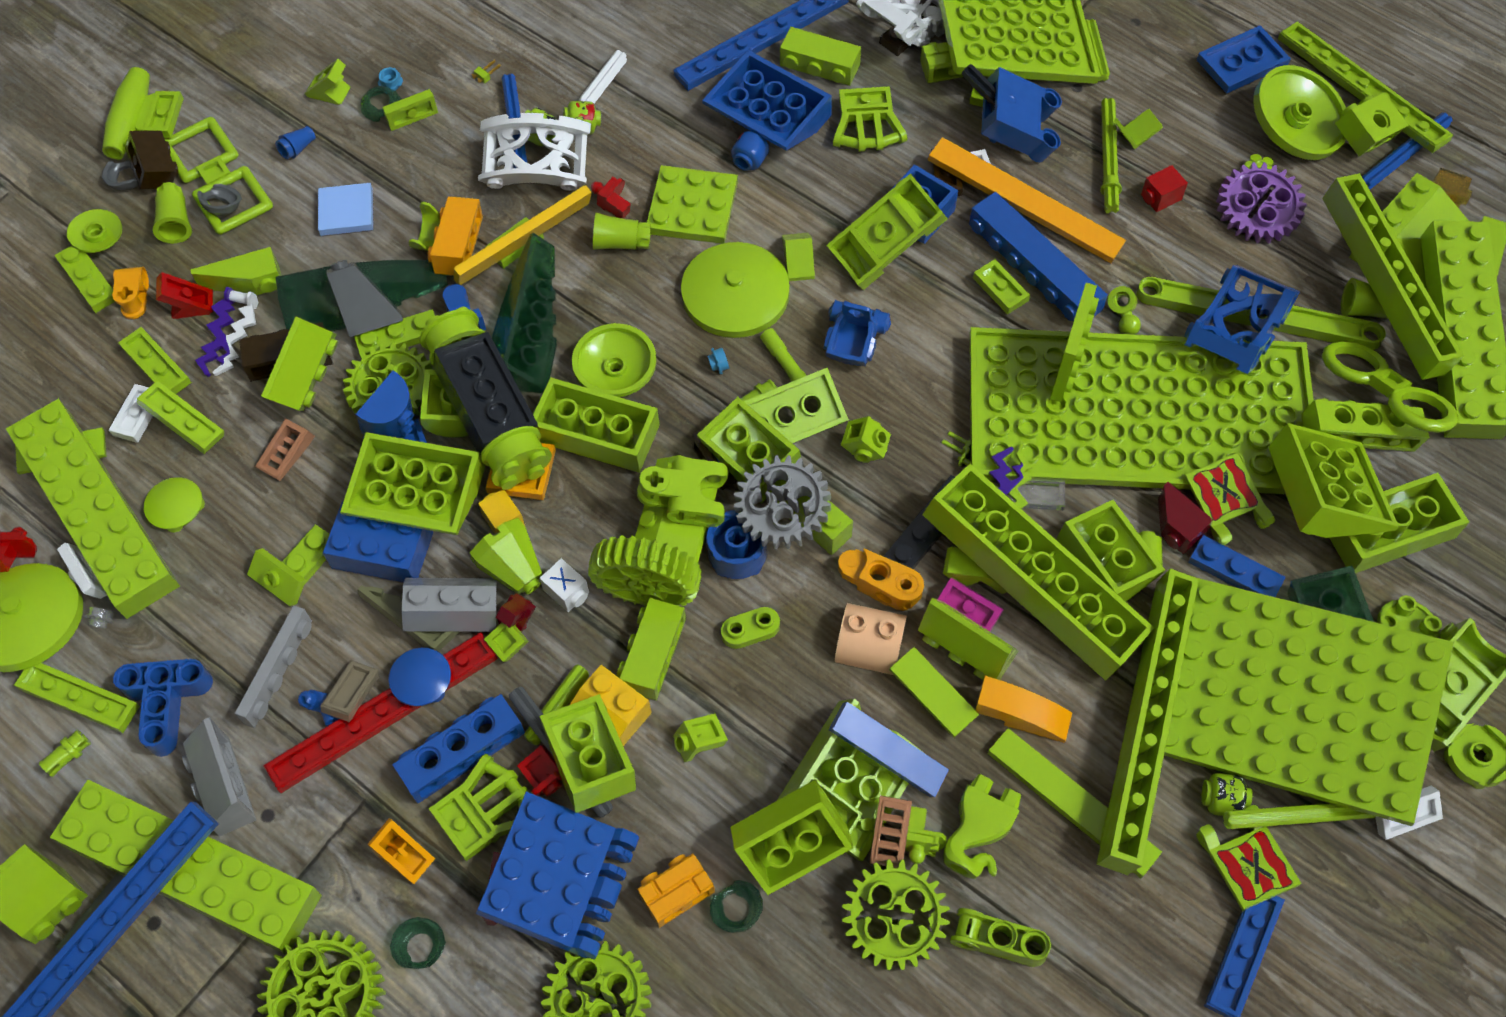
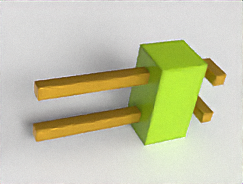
M495 60L483 69L478 67L473 71L472 78L475 79L477 77L479 83H486L491 79L490 74L497 70L501 64H498L489 72L485 70L496 62Z

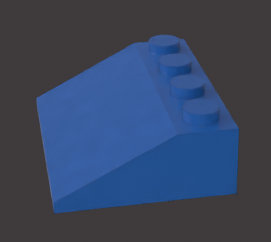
M750 50L745 52L702 100L704 105L748 130L757 133L762 138L785 151L817 133L832 115V95Z

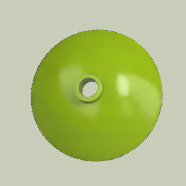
M620 323L606 324L590 330L578 341L572 355L574 375L583 387L617 397L633 394L644 387L653 376L657 361L656 351L649 337L633 326ZM614 369H619V370H620V371H617V372H612Z

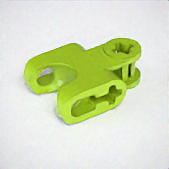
M677 458L673 460L671 469L650 466L641 472L637 497L646 506L668 508L667 518L673 522L717 527L725 520L724 506L721 502L712 501L704 497L701 490L723 486L728 478V468L724 463L692 458Z

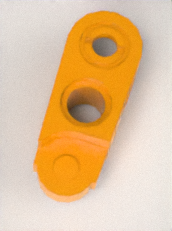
M865 548L863 552L857 549L847 550L840 555L838 571L842 578L856 585L858 591L896 610L905 611L911 609L922 598L924 580L920 573L914 569ZM879 574L885 579L875 580L871 576Z

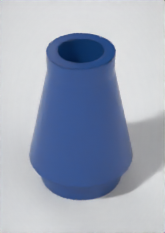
M305 126L302 129L280 135L275 145L283 158L294 159L310 142L316 139V136L309 126Z

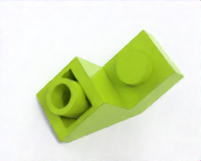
M947 548L943 571L945 576L954 578L965 586L982 581L1001 594L1007 592L959 548Z

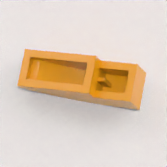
M988 676L984 677L976 706V711L979 714L1005 721L1004 726L1063 743L1066 742L1072 717L1071 711L1024 688Z

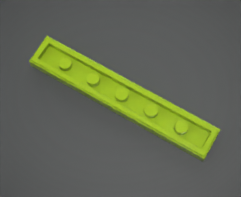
M1008 728L989 749L987 754L1097 844L1101 845L1108 808ZM1147 840L1142 867L1133 873L1141 879L1158 859L1162 851Z

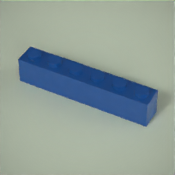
M994 192L972 207L969 221L972 230L980 234L993 250L998 251L1006 258L1009 265L1022 273L1027 282L1038 288L1044 294L1047 301L1054 303L1068 320L1074 322L1085 283L1097 284L997 192ZM1098 285L1094 297L1099 298L1094 316L1103 311L1108 296Z

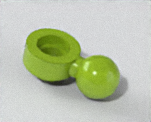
M1119 286L1114 288L1108 296V305L1113 312L1122 317L1118 324L1119 330L1122 334L1135 335L1141 328L1140 319L1132 314V311L1137 306V296L1129 287ZM1121 298H1128V303L1125 306L1119 305Z

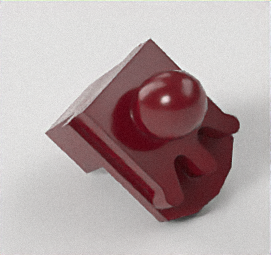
M516 593L515 595H510L508 601L501 606L495 618L498 619L499 624L504 623L509 628L515 625L522 633L527 628L526 625L536 606L530 600Z

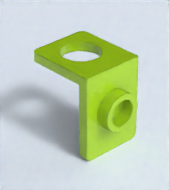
M1150 109L1144 111L1125 127L1117 118L1114 120L1134 150L1163 128Z

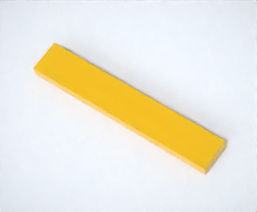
M586 185L580 187L454 267V281L459 285L466 283L587 206L592 192Z

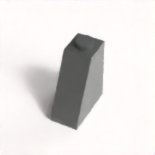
M342 260L331 264L332 269L327 270V276L349 337L403 321L401 311L354 262L348 264L347 260Z

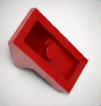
M163 272L156 277V300L172 305L171 317L173 319L209 315L213 312L211 308L213 306V289Z

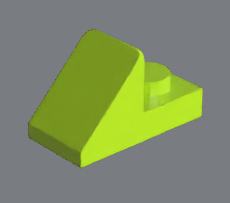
M339 59L335 60L315 75L305 95L309 98L336 105L342 104L350 90V86L343 81L344 76L342 75L346 65Z

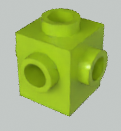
M870 416L848 421L841 446L854 455L856 460L868 463L884 458L891 434L879 422L873 420Z

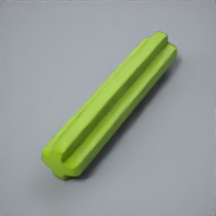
M1086 19L1101 75L1098 82L1102 80L1107 81L1110 71L1096 20Z
M578 664L575 665L541 712L547 714L568 706L588 679V671ZM529 726L524 733V737L528 742L537 746L541 740Z

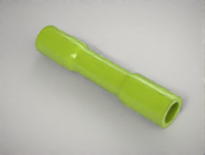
M773 328L765 330L761 334L760 339L772 356L778 360L790 377V381L792 382L807 376L787 351L786 345Z

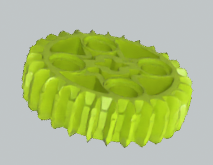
M621 535L618 539L612 536L609 540L603 539L597 543L591 553L588 576L591 578V582L596 584L597 588L603 589L604 593H611L613 598L619 597L623 599V602L630 601L634 605L642 604L645 607L650 598L678 606H685L687 603L693 602L699 590L702 572L700 565L695 562V559L688 557L687 552H680L678 547L672 548L668 546V543L662 544L656 542V539L654 541L646 540L645 537L639 539L633 535L630 538Z
M322 930L319 940L313 932H309V942L305 943L300 937H296L297 947L295 949L286 944L284 949L287 955L284 958L279 955L273 956L278 963L276 968L265 967V970L271 974L270 980H260V984L267 987V992L259 993L257 997L266 1001V1004L258 1007L257 1010L263 1015H268L267 1017H284L286 1007L296 1003L297 1009L292 1017H351L345 1003L363 995L361 1006L355 1017H376L372 1014L373 1009L384 1008L376 1000V997L386 995L384 989L376 987V985L385 981L383 975L375 974L382 968L381 964L376 961L371 962L375 958V954L371 950L364 952L367 948L362 941L355 944L356 940L352 935L348 934L344 939L340 931H335L331 939V934L327 930ZM324 952L340 953L350 959L331 968ZM316 957L315 966L310 971L304 972L303 966L306 960ZM356 970L360 971L359 980L354 985H347L346 981L349 974ZM293 971L298 986L281 994L287 977ZM324 988L326 989L323 993L324 999L320 1001L317 998L321 996L320 990Z

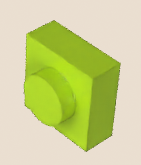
M504 623L499 624L484 639L503 662H508L529 642L515 625L509 628Z

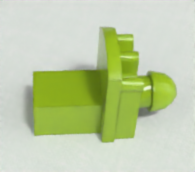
M911 806L905 851L909 852L912 863L920 864L924 861L925 855L935 857L936 852L946 846L947 839L943 833L924 830L927 809Z

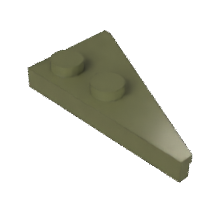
M360 586L358 588V595L403 630V593L400 597L384 593L382 588L373 586ZM461 631L405 632L425 648L434 649L439 652Z

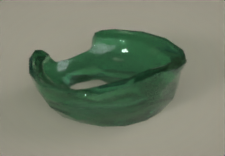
M378 86L368 90L361 99V113L371 121L379 122L380 118L385 116L383 109H377L370 103L371 97L386 93L390 97L389 104L402 100L396 91L386 86Z
M735 880L733 884L718 894H713L710 901V914L713 923L730 933L745 932L751 929L763 911V899L759 890L751 883L742 880ZM736 894L748 902L749 913L744 920L734 922L725 916L722 902L727 896Z
M420 917L408 919L399 925L392 936L390 943L391 955L396 963L403 968H427L432 966L441 956L446 941L443 930L438 923ZM426 934L432 939V951L426 961L412 962L407 949L408 943L415 935Z

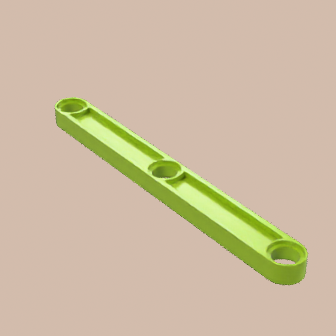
M1146 277L1140 281L1136 296L1139 301L1147 305L1202 316L1215 299L1219 290L1156 277ZM1147 286L1153 287L1157 294L1148 295L1143 291V288ZM1226 299L1223 305L1230 303L1228 299ZM1294 305L1284 324H1280L1279 328L1275 327L1273 330L1332 343L1340 341L1354 342L1367 346L1372 350L1380 347L1386 337V330L1379 323ZM1251 309L1233 313L1224 317L1223 320L1252 326L1249 319ZM1371 331L1375 333L1378 340H1369L1364 335V332Z

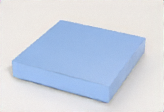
M371 183L318 188V231L320 236L373 230V188Z

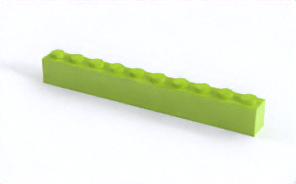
M1171 568L1156 583L1148 620L1155 628L1144 639L1097 859V865L1125 875H1129L1142 867L1199 578Z

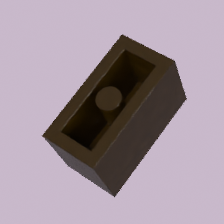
M129 131L125 150L139 188L157 189L163 183H173L174 178L178 176V166L176 162L172 161L170 145L168 141H165L162 131Z

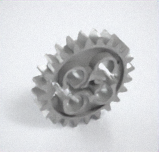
M777 455L773 464H770L766 458L763 459L764 467L762 468L753 464V475L744 472V478L747 483H737L738 490L741 492L734 493L735 501L738 502L734 504V510L736 513H739L736 515L738 524L744 523L742 525L743 532L748 533L752 531V541L757 540L761 536L762 546L764 547L769 541H773L774 549H778L780 542H784L786 548L790 549L791 541L795 540L799 546H802L803 536L813 540L812 530L822 531L820 522H828V515L825 512L831 511V503L827 502L831 500V493L826 491L828 489L827 480L821 481L822 472L813 473L812 463L804 468L802 458H799L794 464L791 461L790 455L787 456L785 462H780ZM764 477L767 489L772 490V493L766 492L768 505L764 508H757L755 505L763 501L759 487L760 483H762L761 478ZM778 480L787 481V483L782 486L774 485V483ZM801 496H808L810 500L803 503L804 514L807 517H805L804 527H801L797 514H793V511L799 512L797 499ZM783 518L792 519V521L786 525H781L778 523V521Z

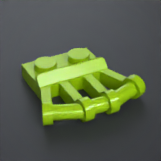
M890 86L839 89L841 120L834 136L833 146L840 148L842 145L858 149V152H863L869 148H876V151H879L894 143L899 142L901 144L908 140L905 129L893 112ZM886 119L894 133L883 137L881 120ZM873 120L875 138H865L863 121ZM855 121L857 138L844 135L848 122Z
M484 754L461 786L429 808L466 862L492 842L495 843L500 836L509 833L514 820L495 826L493 822L514 806L518 805L520 807L526 791L530 793L527 787H522L517 781L518 775L514 770H507L493 761L494 758L488 754ZM487 772L497 778L472 796L471 792L483 774ZM503 788H507L511 795L485 813L480 805Z

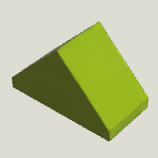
M810 234L782 235L789 281L815 279L813 244Z

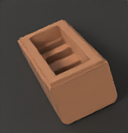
M285 418L255 467L281 481L311 444L315 435ZM292 434L298 436L296 440L290 438ZM285 443H288V444L292 445V447L290 448V450H288V449H286V448H284V447H282V446H283ZM278 451L286 455L283 460L275 456ZM272 460L280 466L278 469H275L268 465V463Z
M880 795L870 855L871 864L877 862L879 865L886 866V860L890 859L893 867L897 868L900 860L904 859L912 805L911 800ZM885 807L904 810L903 816L884 813ZM884 820L901 823V829L882 826V822ZM880 835L900 837L899 843L880 840ZM878 848L896 850L897 856L878 853Z

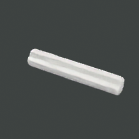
M616 50L580 96L579 101L595 103L627 62V55L624 52Z

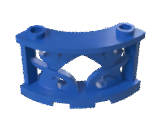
M1233 265L1231 269L1227 268L1220 281V284L1223 285L1209 308L1195 323L1191 322L1184 334V337L1187 338L1185 346L1190 348L1196 344L1238 363L1237 370L1249 374L1257 366L1261 354L1265 355L1275 339V335L1271 334L1275 327L1279 328L1280 324H1284L1300 291L1239 265ZM1241 276L1258 282L1255 295L1249 296L1250 287L1247 282L1243 291L1239 292L1235 289V285ZM1263 285L1282 292V294H1261ZM1226 299H1228L1230 303L1223 305ZM1257 308H1261L1259 316L1261 314H1266L1268 318H1258ZM1251 309L1249 315L1250 323L1259 333L1243 331L1231 336L1225 327L1223 318L1239 311Z

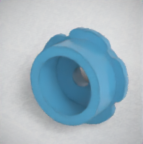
M384 68L379 73L378 85L381 89L385 88L387 91H395L402 85L403 78L400 77V73L395 68Z
M712 348V354L707 356L712 371L718 370L719 374H723L722 371L730 369L723 348L716 350Z

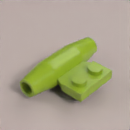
M139 67L130 68L116 90L105 122L102 152L111 159H122L126 154L125 146L129 131H162L164 138H171L184 100L181 92L155 91V93L148 95L149 73Z

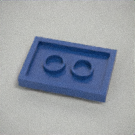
M1261 25L1200 52L1197 57L1200 65L1226 94L1264 77L1276 67L1288 65L1291 59Z

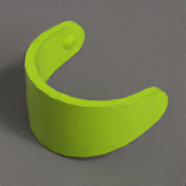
M421 202L419 205L422 213L420 236L418 240L410 239L408 244L413 249L428 251L429 246H433L434 229L440 224V215L430 203Z

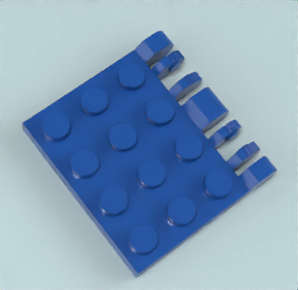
M526 791L475 914L581 957L595 960L601 946L597 941H603L605 932L589 923H581L584 915L600 922L610 921L612 913L607 909H614L622 885L617 881H623L627 872L614 864L603 863L605 856L619 862H631L632 852L636 849L639 836L626 829L614 828L583 814L575 813L573 810Z

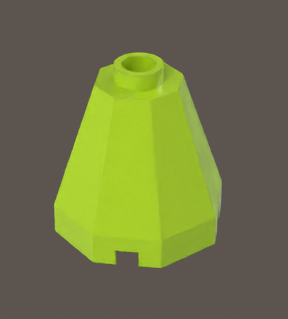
M519 518L504 522L498 526L497 529L500 532L495 535L487 534L469 552L470 559L478 569L515 593L521 594L525 592L528 595L541 585L539 578L543 574L526 527Z

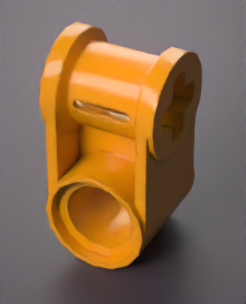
M145 267L115 269L113 273V299L121 306V313L125 318L137 319L146 311L147 291L149 289L147 271Z

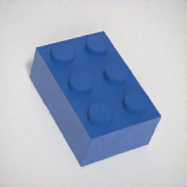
M343 501L341 502L323 551V555L332 569L404 582L405 578L419 577L433 531L342 515L340 511Z

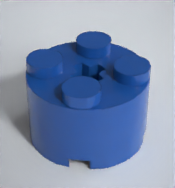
M735 510L725 512V520L721 525L708 528V558L717 575L731 579H744L760 573L766 561L767 545L765 547L762 546L761 536L757 540L752 541V531L748 533L743 532L742 525L744 523L738 524L736 515L739 513H736Z

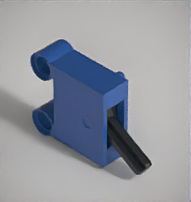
M972 64L962 71V76L983 97L981 134L988 137L990 142H1000L1028 155L1033 161L1039 163L1043 162L1060 146V137L1054 130L1049 128L1041 130V122H1044L1062 104L1060 95L1054 89H1045L1001 67H998L988 79Z

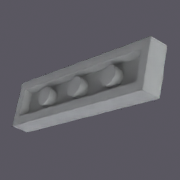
M293 605L234 713L243 724L255 728L258 721L266 715L269 700L273 693L277 692L281 687L283 674L288 665L295 661L297 648L302 639H305L310 633L312 620L305 609Z

